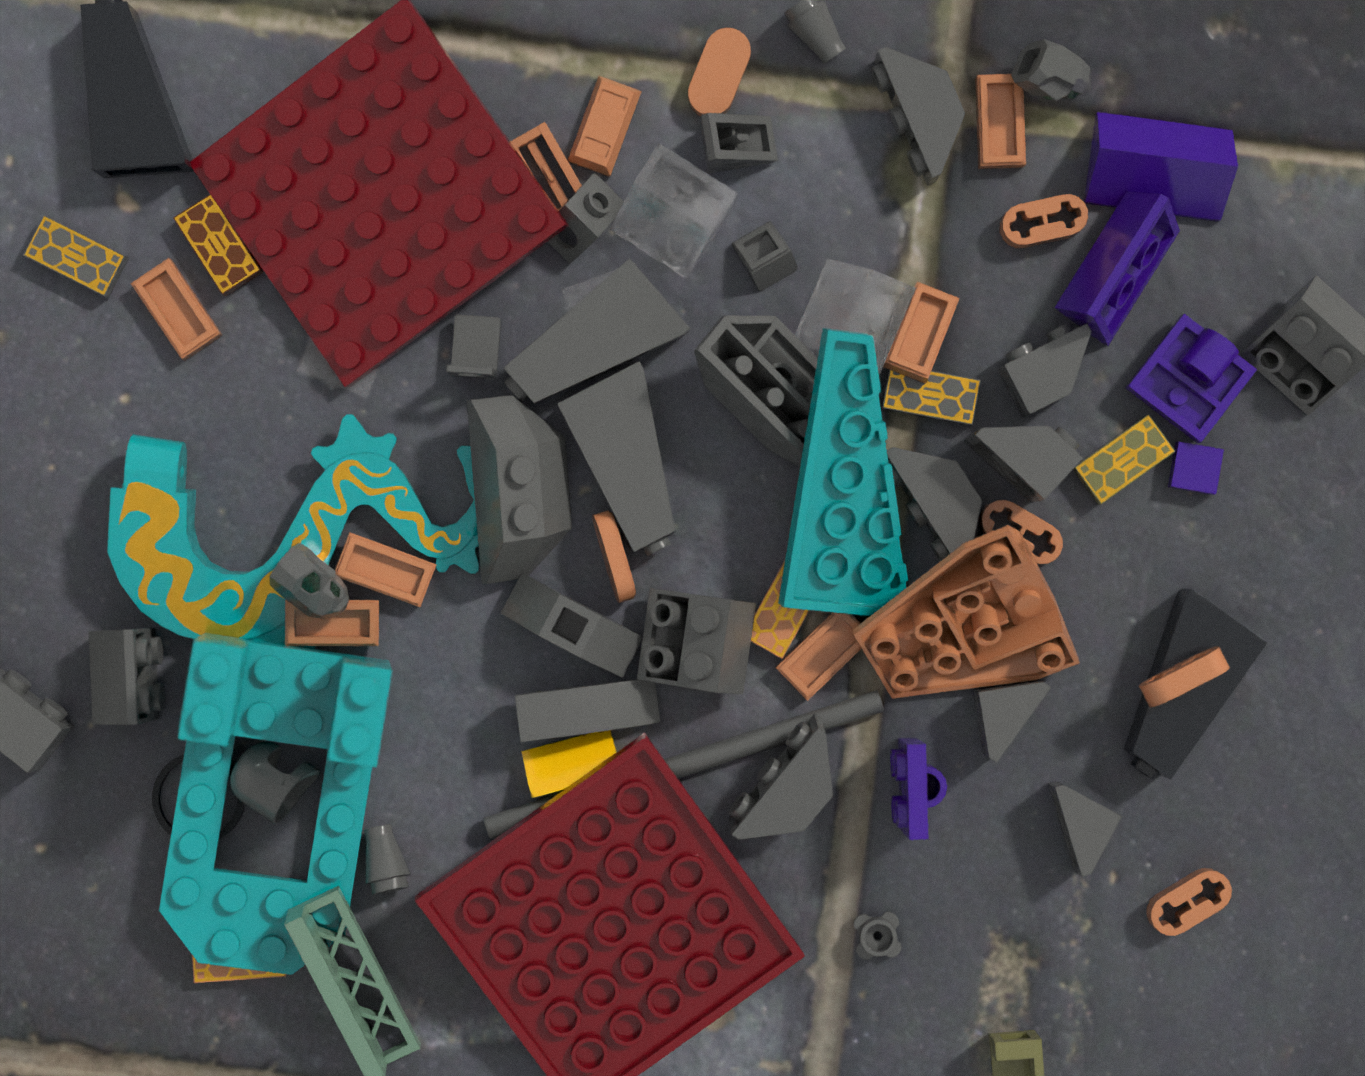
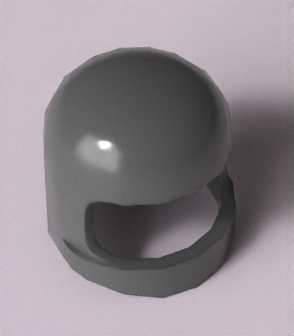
M258 742L250 746L237 760L231 772V789L235 797L271 823L278 824L292 810L306 790L320 775V770L308 762H303L292 773H282L277 769L282 747L273 742Z

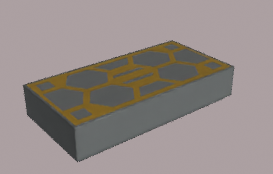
M43 215L23 256L107 298L110 297L129 259L127 256L46 215Z
M888 369L881 409L972 426L981 380L931 371L925 384Z

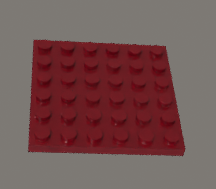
M400 0L190 161L191 168L344 387L353 386L569 226L411 0Z
M646 733L640 735L415 896V902L547 1076H639L805 957L800 946Z

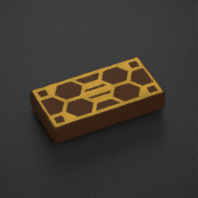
M210 194L173 217L223 296L226 297L263 273L254 256Z

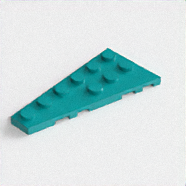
M828 328L822 329L778 604L784 608L871 616L906 589L908 575L906 564L902 560L899 539L902 533L892 464L888 463L885 440H888L886 422L882 421L879 400L881 387L874 338L869 334Z

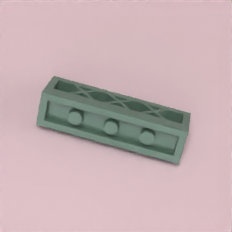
M336 886L288 909L284 925L364 1076H386L387 1064L419 1050L421 1043L340 887ZM334 902L342 917L338 931L334 932L318 927L311 912ZM345 925L352 937L343 934ZM325 939L334 941L331 950ZM339 943L359 950L363 958L358 972L338 966L334 956ZM366 965L372 976L363 974ZM346 979L354 981L352 989H350ZM360 983L380 990L383 999L378 1011L359 1006L355 995ZM386 1006L389 1007L393 1016L384 1013ZM366 1018L375 1020L372 1029ZM380 1022L399 1028L406 1041L383 1051L376 1038Z

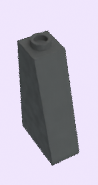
M629 258L509 362L504 369L510 377L504 383L521 402L529 397L533 403L537 404L680 339L691 328Z
M639 361L557 403L632 550L636 553L643 549L646 556H649L671 544L668 536L675 532L645 373Z

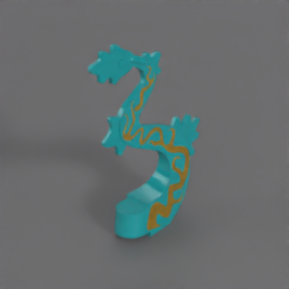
M346 414L342 418L338 437L334 444L328 447L316 446L312 448L311 455L325 471L314 482L278 550L264 565L249 572L229 571L212 563L199 546L195 531L196 489H186V444L180 441L132 434L125 458L124 483L122 488L111 487L107 553L121 586L139 610L160 626L180 636L196 639L204 633L285 645L286 599L270 586L269 576L288 550L298 543L311 549L318 558L329 565L347 519L352 510L359 505L373 507L415 550L426 556L437 558L436 569L438 572H446L452 564L459 566L469 574H476L478 572L479 562L475 549L479 544L471 447L461 445L457 449V456L463 465L469 493L474 501L467 512L456 523L440 526L431 522L408 478L398 465L390 460L392 450L397 441L394 433L374 437L366 432L353 414ZM313 571L304 578L301 588L310 594L314 593L320 584V576ZM296 646V647L316 649V646Z

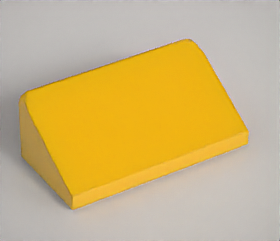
M611 730L587 733L521 751L531 797L535 798L565 790L614 755L617 751Z

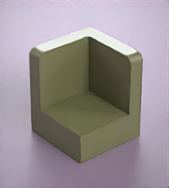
M1035 1030L989 1033L992 1076H1044L1042 1039Z

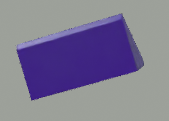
M1097 112L1095 114L1084 203L1117 208L1127 191L1162 194L1169 198L1175 216L1219 222L1222 219L1238 169L1233 130Z
M1127 191L1054 307L1079 327L1088 323L1091 329L1090 335L1107 346L1111 343L1180 232L1169 198L1162 194Z

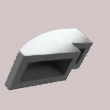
M632 679L515 695L520 742L660 723L655 682Z

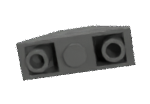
M884 47L877 51L874 59L876 66L871 67L872 76L880 93L887 91L894 107L889 109V115L898 135L905 133L912 150L907 151V157L916 177L923 175L928 186L935 183L942 173L965 116V111L946 70L889 47Z
M895 447L887 450L888 463L892 464L895 489L901 486L909 498L910 502L905 504V507L915 524L919 528L926 525L933 535L935 541L931 542L930 546L938 560L942 561L963 543L973 540L982 499L958 462Z
M521 573L501 611V614L543 639L620 677L624 676L643 639V636L524 573Z
M813 714L806 724L800 722L794 727L786 740V745L788 746L777 759L774 757L770 758L761 768L757 776L759 782L749 794L746 792L741 793L729 810L731 835L738 840L805 831L833 797L826 732L822 719L817 715Z

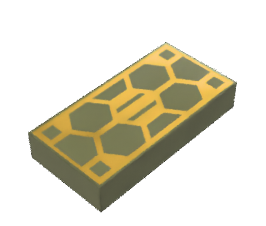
M1148 414L1079 462L1073 471L1096 503L1101 505L1176 451Z

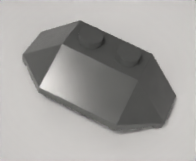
M721 316L694 350L704 386L768 450L800 466L818 359L776 316Z
M512 395L467 400L482 584L519 579L521 573L529 576L572 529L566 440L561 433Z

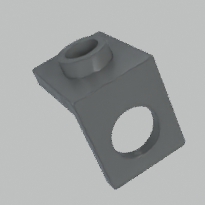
M593 173L559 210L569 225L568 227L576 234L577 244L569 245L563 242L558 234L550 239L548 243L564 259L572 263L599 238L625 208L626 203L596 173Z
M455 315L451 365L446 364V372L451 377L497 380L501 319L488 316Z

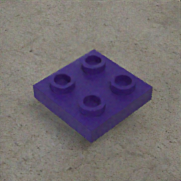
M1182 314L1125 388L1193 441L1201 443L1257 369L1240 357L1236 346L1223 335L1209 328L1204 329L1186 314Z
M898 738V749L890 750L891 777H895L896 781H899V795H892L891 798L892 822L897 824V828H900L909 840H929L928 808L942 802L947 791L946 779L939 770L926 763L925 743L917 738ZM927 773L932 774L936 781L935 790L928 797Z

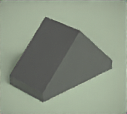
M706 113L701 115V134L708 173L778 161L771 116Z
M1034 680L973 690L982 751L986 757L996 763L1051 689L1049 685L1045 682Z
M1058 781L1048 783L1074 872L1081 877L1091 875L1122 816Z

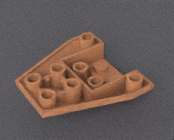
M1009 525L963 543L853 629L856 640L892 699L1033 681L1080 663L1053 593L1020 531Z

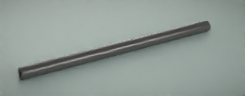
M878 690L664 760L679 779L786 744V740L794 727L800 722L806 724L813 714L822 719L824 729L827 731L884 712V707ZM558 794L484 817L489 838L499 837Z

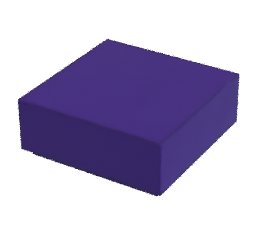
M1179 441L1175 442L1174 450L1176 452L1173 453L1168 487L1216 495L1224 449Z

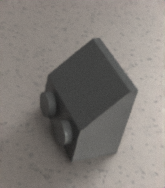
M1050 426L981 428L969 434L964 440L973 451L1029 503L1045 500L1083 459L1076 451L1079 447L1078 442L1061 427H1058L1055 431Z

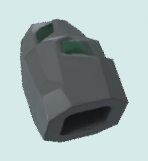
M1045 39L1031 42L1021 50L1011 74L1014 83L1032 96H1042L1047 100L1053 99L1057 101L1063 98L1073 101L1077 96L1090 91L1091 69L1085 61L1063 45Z
M301 543L292 546L269 576L270 586L309 617L319 619L332 618L340 615L348 605L347 587L336 574V571L318 558L311 549Z

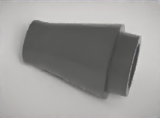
M801 0L784 13L790 22L786 26L820 58L823 64L846 49L839 37L825 0Z
M387 824L365 829V885H370L372 895L408 888L407 876L411 875L394 837L392 825Z

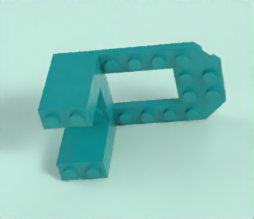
M204 633L194 640L178 739L186 740L159 912L198 963L292 975L305 966V963L284 925L288 909L336 886L340 887L350 906L372 767H377L392 675L389 660L285 646L283 644ZM236 736L328 749L307 880L214 868ZM334 902L311 912L318 927L334 932L338 931L342 917ZM346 925L343 931L344 935L346 934ZM325 939L328 947L333 945L334 941Z

